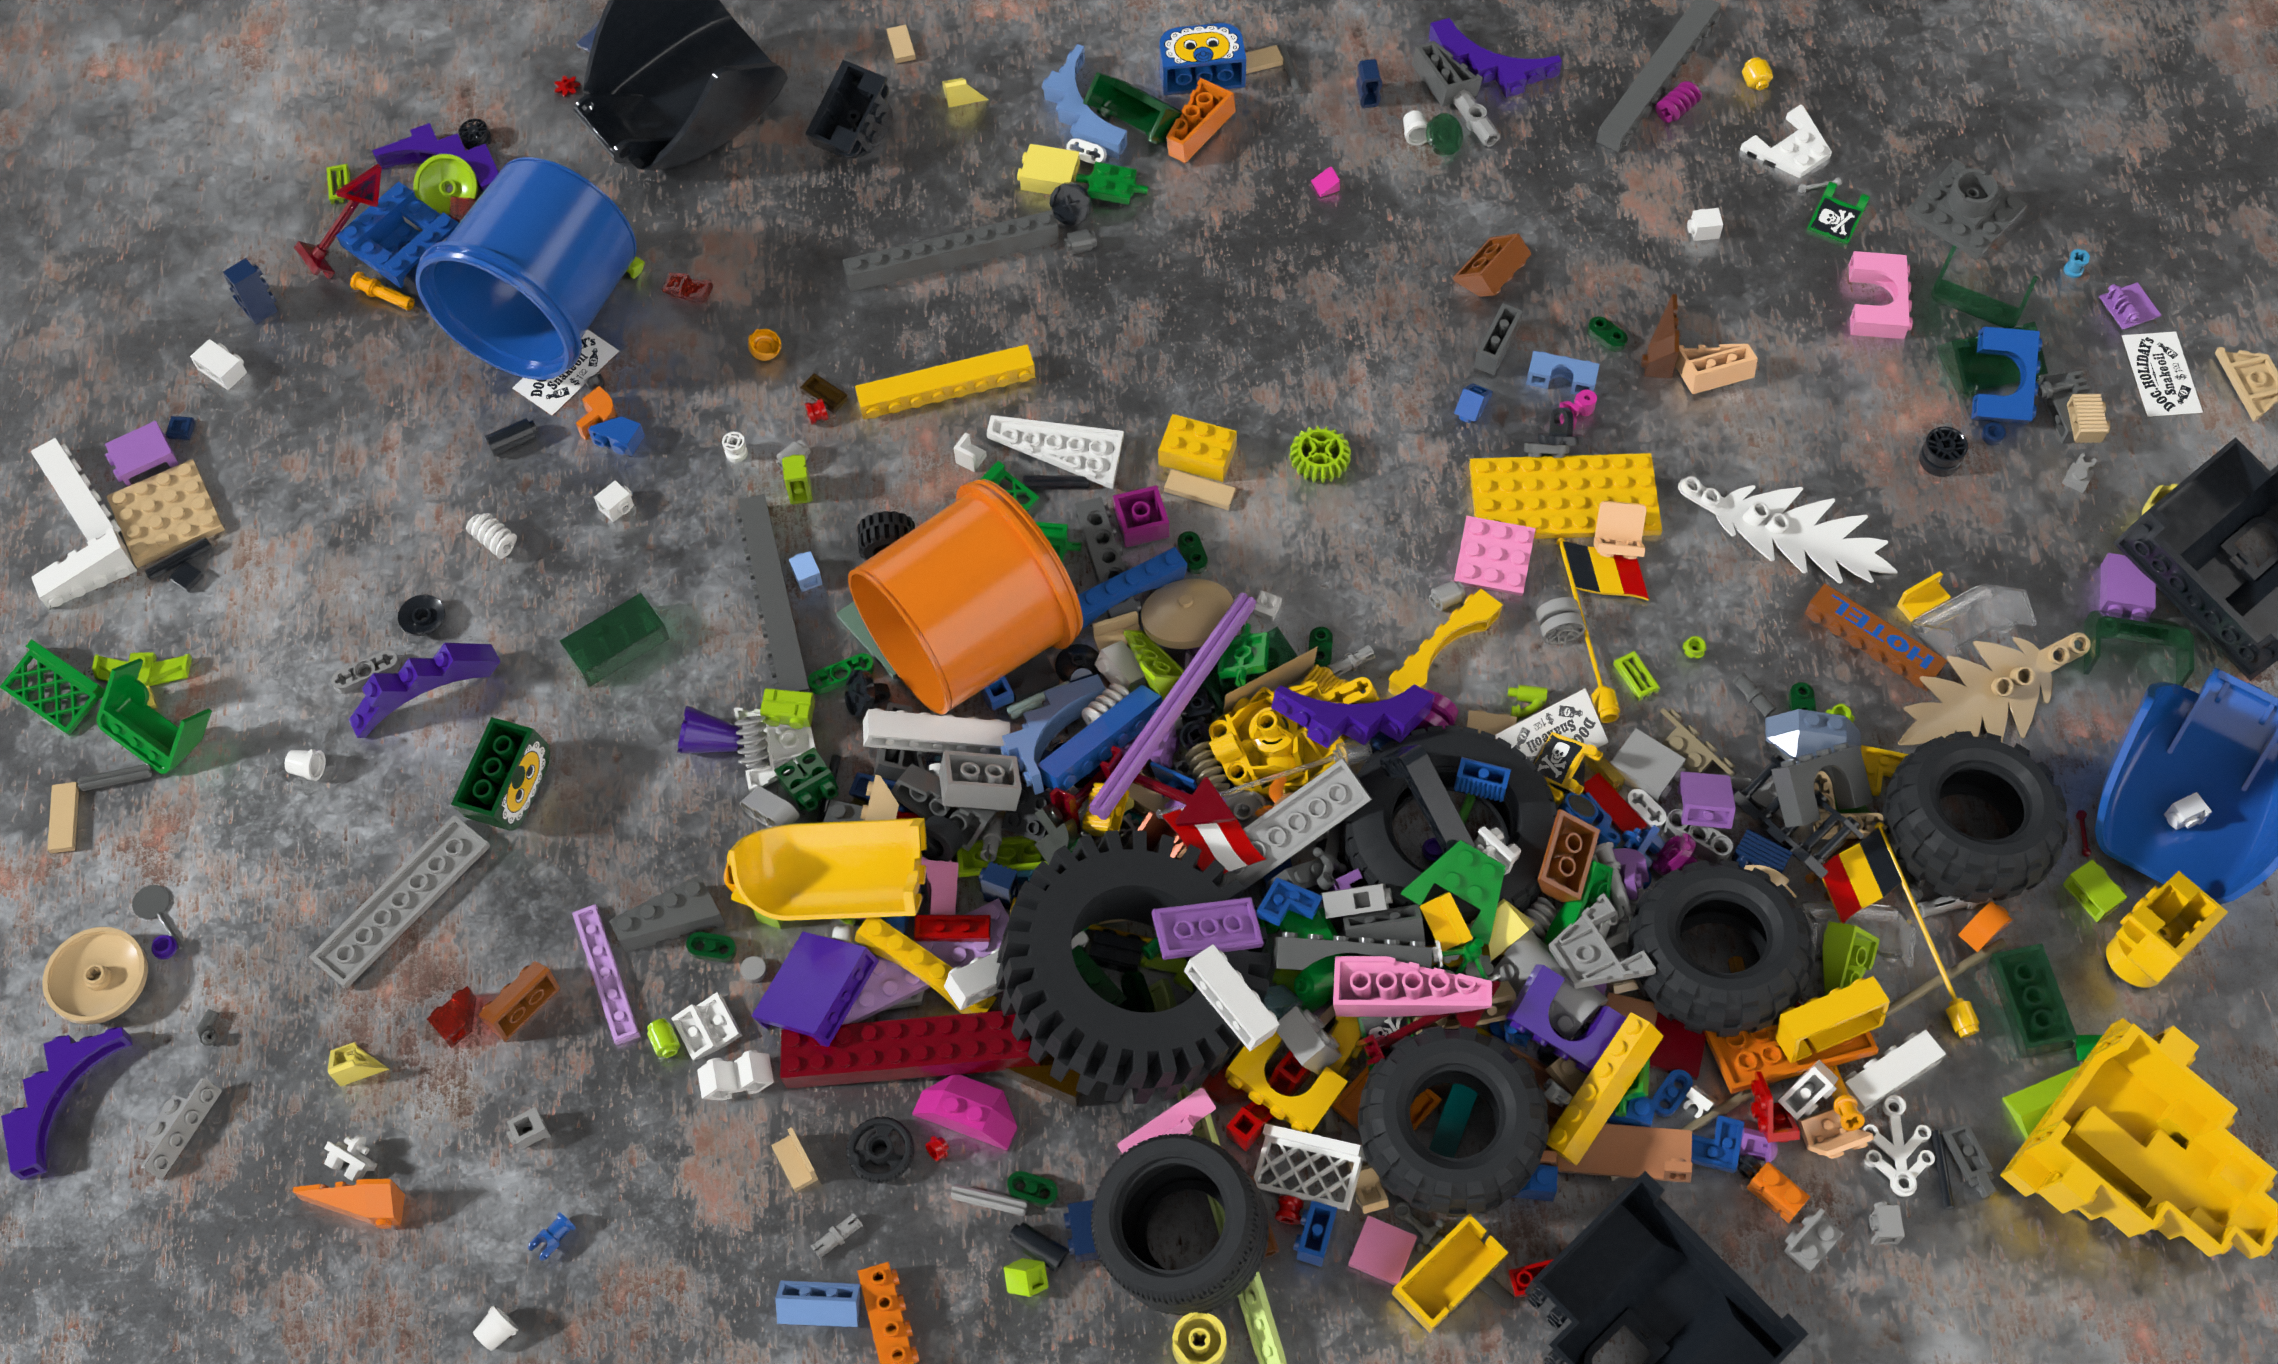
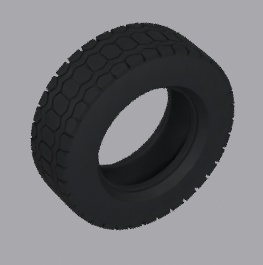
M1441 725L1427 727V731L1425 727L1413 730L1401 742L1391 740L1380 747L1365 762L1357 774V778L1372 797V800L1343 821L1342 849L1347 871L1350 873L1358 869L1363 877L1353 882L1354 886L1362 887L1385 883L1386 888H1390L1393 902L1389 903V909L1417 904L1401 895V892L1425 870L1413 863L1403 853L1396 841L1392 822L1398 812L1415 797L1404 777L1389 778L1384 773L1380 765V759L1400 747L1420 745L1428 754L1446 791L1465 794L1464 791L1460 792L1454 789L1461 757L1511 769L1502 802H1499V800L1495 801L1494 799L1490 800L1489 797L1485 799L1484 796L1480 798L1479 795L1475 797L1488 807L1498 819L1504 832L1505 845L1515 844L1521 849L1519 858L1514 862L1511 871L1503 877L1498 903L1505 899L1524 914L1525 910L1531 907V904L1536 901L1542 891L1538 877L1557 815L1556 804L1550 787L1547 786V781L1529 758L1525 759L1526 755L1515 746L1511 748V744L1499 737L1495 740V735L1485 731L1478 733V729L1464 727L1463 730H1460V726L1446 725L1445 729ZM1434 883L1422 904L1450 891ZM1451 893L1465 923L1471 924L1478 916L1480 909ZM1421 912L1425 939L1435 941Z

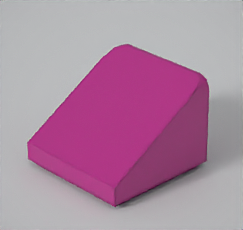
M1332 166L1311 180L1320 198L1340 191V179Z

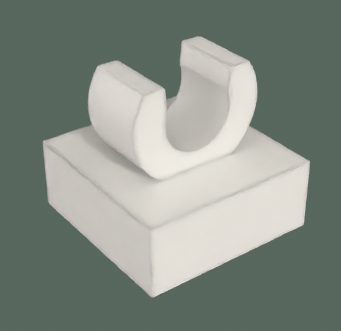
M1261 590L1256 599L1257 603L1252 614L1273 621L1282 604V598Z
M1694 1085L1686 1094L1690 1099L1684 1103L1683 1108L1687 1110L1691 1104L1697 1105L1698 1112L1694 1117L1699 1118L1703 1115L1704 1110L1708 1112L1714 1106L1716 1100Z

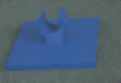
M1155 762L1150 763L1155 778L1161 783L1180 791L1183 789L1190 795L1197 789L1195 780Z

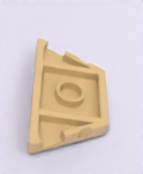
M2224 347L2217 348L2215 354L2251 419L2253 422L2257 421L2278 402V371L2268 354H2253L2243 350L2233 353L2225 351Z

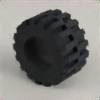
M883 511L866 516L865 519H861L860 524L857 525L860 557L864 558L865 561L915 529V523L912 521V518L896 511Z

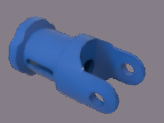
M559 1212L556 1220L547 1229H542L529 1243L528 1250L532 1251L540 1243L546 1242L547 1247L539 1256V1259L544 1261L560 1246L559 1242L570 1230L574 1231L576 1227Z

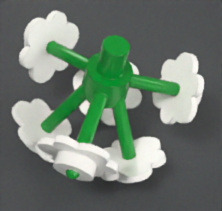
M1475 920L1471 924H1466L1468 929H1470ZM1473 937L1465 946L1457 945L1447 951H1442L1440 941L1435 940V947H1432L1433 963L1437 962L1438 968H1443L1442 961L1450 963L1451 960H1457L1459 955L1464 959L1456 973L1450 970L1445 972L1458 975L1467 967L1466 975L1490 981H1495L1501 977L1500 974H1495L1491 977L1487 976L1493 972L1494 968L1490 957L1482 955L1484 942L1480 938Z

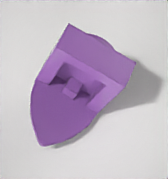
M1744 1128L1739 1155L1745 1157L1748 1154L1755 1159L1765 1161V1164L1767 1162L1771 1163L1778 1154L1777 1142L1768 1143L1764 1133Z

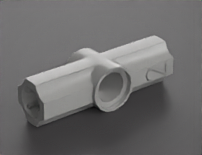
M1465 89L1459 91L1453 97V103L1465 118L1467 129L1475 132L1484 146L1490 147L1500 139V133L1487 117L1486 108L1478 104L1469 91Z

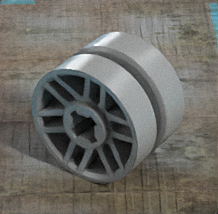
M1561 597L1552 599L1542 604L1536 610V617L1542 637L1547 644L1558 645L1568 643L1579 638L1585 632L1586 628L1577 600L1574 598Z

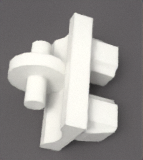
M1483 826L1478 831L1479 835L1474 842L1475 847L1506 865L1504 875L1511 871L1514 862L1519 858L1521 849L1515 844L1508 846L1503 844V833L1497 827L1488 830Z
M361 1134L353 1139L347 1136L344 1143L337 1142L334 1144L327 1142L324 1148L329 1151L324 1164L331 1169L341 1170L346 1161L350 1165L344 1176L351 1181L356 1182L362 1179L367 1171H374L377 1163L364 1156L368 1154L369 1148L365 1146L366 1137Z

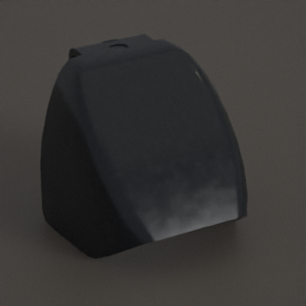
M608 0L596 29L589 54L583 88L584 96L576 102L573 112L616 163H632L640 170H668L686 165L707 155L745 130L779 95L788 76L781 66L769 59L731 16L720 0Z

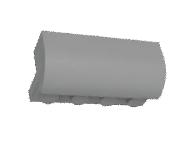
M1533 932L1525 933L1507 949L1504 953L1505 956L1492 972L1494 975L1500 974L1501 977L1498 979L1502 982L1508 980L1517 996L1536 964L1545 965L1564 977L1565 980L1550 1004L1548 1017L1550 1025L1566 1040L1573 1039L1584 1024L1594 1018L1600 1006H1604L1608 1001L1594 986L1575 989L1551 954L1549 946Z

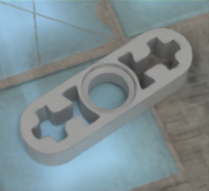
M385 650L335 672L331 678V683L338 693L347 694L363 687L373 673H395L400 667V660L395 652ZM390 659L391 664L386 665V660ZM375 664H378L379 670H377ZM372 668V672L368 676H360L362 669ZM346 679V684L342 685L341 680Z

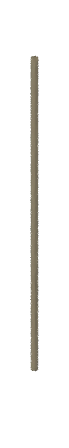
M2002 938L1998 939L1946 970L1949 980L2007 947L2005 940ZM1939 974L1890 1003L1885 1013V1019L1945 984L1942 975ZM1777 1081V1082H1774V1083H1770V1084H1767V1085H1768V1087L1770 1088V1087H1772L1773 1085L1777 1084V1083L1780 1082V1081ZM1752 1090L1742 1091L1683 1126L1680 1130H1690L1693 1134L1716 1120L1718 1115L1723 1116L1755 1097L1752 1094ZM1607 1176L1608 1179H1609L1611 1182L1614 1181L1615 1179L1619 1178V1177Z

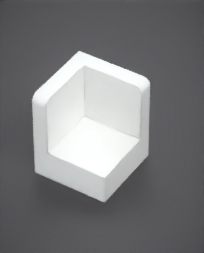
M966 432L954 447L955 462L973 472L978 469L987 457L985 450L971 444L970 434Z

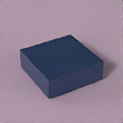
M171 416L165 435L168 439L190 440L195 425L194 418Z

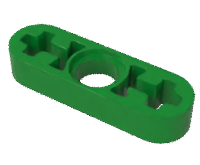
M860 653L814 671L808 677L811 692L816 695H822L845 686L846 680L852 672L850 666H853V670H867L872 674L874 671L872 657L869 654ZM861 662H864V664H865L867 667H866V668H862V667L860 666V663H861ZM843 669L848 672L844 678L835 677V673L838 670ZM827 675H831L832 682L829 681ZM820 679L823 685L818 686L816 680Z

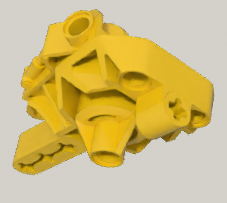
M1366 677L1356 678L1323 694L1317 682L1307 681L1303 685L1289 687L1290 690L1298 694L1332 703H1340L1342 700L1343 704H1363L1381 701L1377 697V692L1371 681ZM1262 687L1251 700L1247 697L1240 699L1235 704L1233 711L1221 716L1210 725L1209 735L1212 741H1209V744L1216 759L1222 764L1227 777L1236 788L1245 789L1244 791L1249 792L1255 791L1260 795H1264L1266 800L1273 802L1269 796V788L1277 777L1285 776L1287 778L1283 789L1284 795L1296 792L1342 758L1345 761L1347 760V756L1350 753L1344 740L1350 737L1342 734L1327 749L1307 737V728L1272 709L1275 691ZM1284 721L1288 723V729H1286ZM1274 722L1271 727L1265 728L1267 723ZM1227 731L1226 734L1218 737L1221 732ZM1281 738L1283 739V740H1281L1280 742H1278V743H1276V744H1265V743H1263L1264 740H1265L1266 742H1272V743H1273V742H1276V741L1280 740ZM1239 772H1244L1242 777L1235 778Z

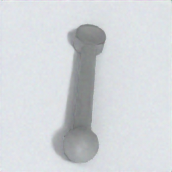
M1835 178L1834 181L1829 182H1834L1837 184V186H1840L1842 184V179ZM1829 182L1813 185L1800 184L1798 191L1805 193L1809 189L1825 187Z

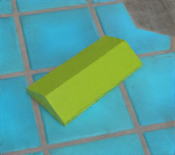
M1024 836L1002 838V844L998 847L996 859L993 861L998 866L1002 864L1003 867L1006 866L1007 869L1011 868L1012 870L1016 869V871L1033 870L1042 861L1047 862L1034 845L1037 841ZM978 840L969 852L962 847L958 850L959 877L980 875L981 870L987 868L991 854L988 861L981 858V851L984 845L983 840Z
M2081 1065L2002 1098L2026 1139Z

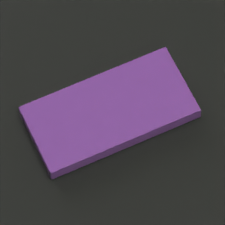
M1251 897L1159 908L1152 911L1163 960L1196 956L1212 944L1222 952L1260 948L1264 944Z

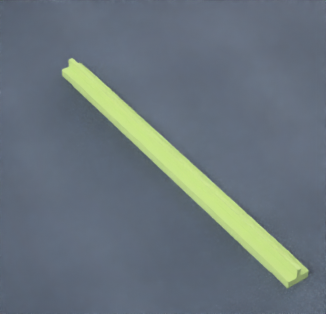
M1162 978L1148 987L1154 1004L1153 1012H1160L1177 1006L1168 979ZM1183 1085L1177 1094L1178 1100L1181 1101L1197 1089L1189 1092L1186 1086ZM1208 1114L1195 1123L1194 1128L1191 1129L1193 1132L1191 1135L1208 1139L1220 1146L1211 1114ZM1207 1194L1219 1236H1221L1225 1222V1211L1217 1200ZM1258 1271L1253 1281H1250V1285L1245 1290H1242V1293L1238 1296L1255 1355L1259 1364H1287Z

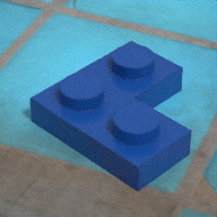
M1276 877L1258 907L1256 916L1277 926H1280L1288 910L1313 919L1322 903L1323 896Z
M1718 1115L1713 1139L1692 1134L1691 1162L1735 1174L1745 1121Z

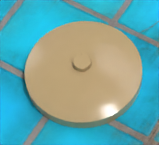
M1204 579L1175 581L1159 588L1147 598L1141 610L1143 629L1152 641L1164 647L1174 649L1201 647L1234 601L1229 591L1218 583Z
M111 927L87 929L64 941L48 960L42 982L44 996L50 1007L62 1018L70 1022L84 1025L106 1022L122 1014L137 1000L147 980L148 962L142 947L128 933Z

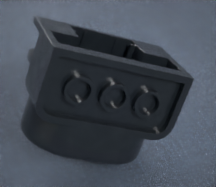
M842 60L805 133L814 146L842 158H858L871 153L885 137L892 123V108L887 101L889 95V87L886 84L887 77Z

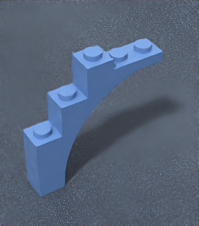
M1077 44L1074 50L1069 52L1067 62L1064 66L1060 67L1059 73L1052 71L1049 77L1044 79L1042 90H1044L1045 100L1057 103L1056 112H1058L1059 122L1072 126L1070 134L1073 139H1083L1101 145L1105 148L1107 156L1119 159L1127 146V130L1104 121L1087 105L1083 104L1084 100L1076 85V77L1085 62V47Z
M1098 674L1045 690L1046 701H1042L1043 707L1023 713L1025 723L1021 724L1022 730L1002 736L1004 746L1000 747L1002 755L1017 756L1019 771H1024L1023 778L1027 787H1032L1035 795L1044 792L1041 773L1037 764L1040 763L1046 747L1062 729L1082 717V710L1088 707L1092 701H1095L1097 696L1102 695V692L1105 690Z

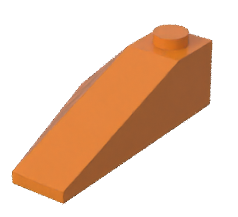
M359 1179L356 1181V1185L346 1184V1182L341 1181L335 1182V1187L333 1188L324 1184L293 1187V1193L300 1200L375 1225L377 1228L390 1229L392 1225H401L405 1194L391 1179Z

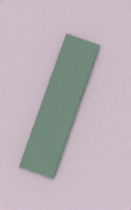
M854 601L837 612L838 619L893 679L897 678L898 675L870 635Z

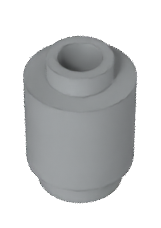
M798 440L797 442H792L778 453V460L776 462L779 468L783 470L782 459L784 457L804 455L807 460L811 452L803 441Z
M1451 581L1431 590V595H1429L1431 605L1439 611L1462 602V599L1466 598L1465 589L1459 581Z

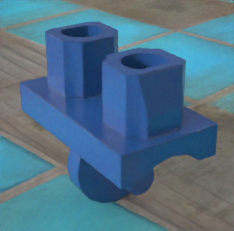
M1653 825L1650 830H1643V832L1639 828H1635L1633 832L1627 830L1622 834V839L1625 842L1623 848L1634 849L1643 854L1648 869L1652 865L1653 859L1645 853L1646 850L1649 849L1653 854H1657L1662 850L1665 842L1657 835L1660 829L1656 825Z

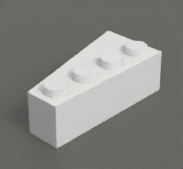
M113 527L105 530L106 535L99 539L94 537L87 542L88 546L79 552L77 550L70 552L63 562L56 561L31 577L39 598L48 610L137 571L128 548Z

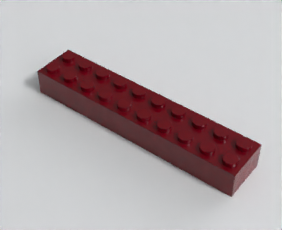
M1003 1011L842 1024L829 1047L820 1045L811 1036L787 1029L781 1030L780 1079L787 1089L1004 1071L1006 1068L1040 1066V1062L1036 1064L1028 1055L1033 1037L1030 1035L1017 1041L1011 1032L1016 1014L1004 1016Z

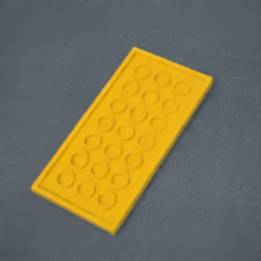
M1651 453L1564 456V458H1553L1552 456L1470 458L1469 468L1474 517L1536 528L1534 539L1595 537L1599 505L1602 501L1645 505L1646 516L1642 536L1661 535L1662 533Z

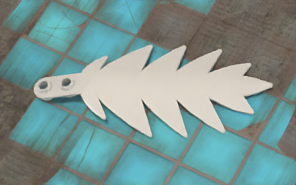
M1692 476L1682 479L1678 484L1679 491L1683 496L1717 515L1716 518L1721 526L1733 537L1736 535V528L1756 550L1770 561L1775 560L1774 541L1780 551L1802 573H1807L1806 552L1825 573L1839 584L1843 583L1836 562L1869 583L1874 582L1869 571L1886 574H1897L1898 572L1886 560L1875 554L1876 551L1888 544L1887 540L1875 538L1843 539L1868 518L1867 515L1849 516L1815 525L1835 502L1834 498L1817 501L1783 513L1800 494L1803 487L1779 489L1745 499L1756 488L1755 485L1737 489L1724 498L1716 489L1706 488L1701 485L1697 478Z

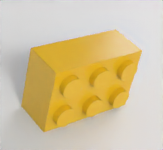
M1172 414L1158 449V465L1223 482L1237 446V431Z

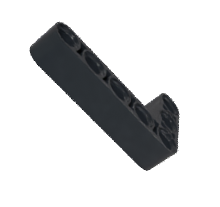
M1422 746L1400 747L1380 759V765L1389 778H1405L1443 853H1446L1460 839L1475 847L1428 754Z

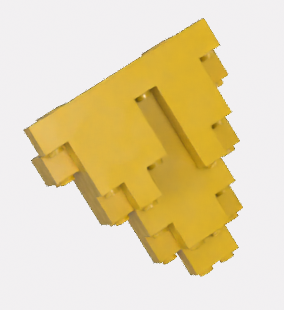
M2124 1018L2112 1023L2000 1174L2003 1179L2025 1197L2033 1193L2040 1194L2061 1213L2079 1210L2090 1220L2099 1217L2106 1218L2129 1238L2138 1234L2144 1235L2151 1229L2159 1230L2169 1240L2178 1236L2186 1237L2208 1257L2220 1253L2223 1255L2230 1250L2232 1245L2249 1259L2258 1256L2264 1257L2273 1249L2274 1244L2272 1242L2278 1236V1203L2266 1194L2274 1186L2272 1180L2278 1172L2227 1131L2235 1121L2233 1116L2238 1108L2188 1068L2195 1061L2194 1053L2199 1046L2174 1025L2150 1037L2134 1023L2130 1024Z

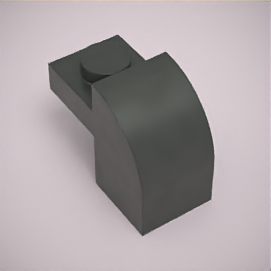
M1052 803L1035 813L1049 833L1034 844L1048 865L1057 849L1065 845L1070 851L1078 837L1075 820L1072 818L1064 822L1062 813Z

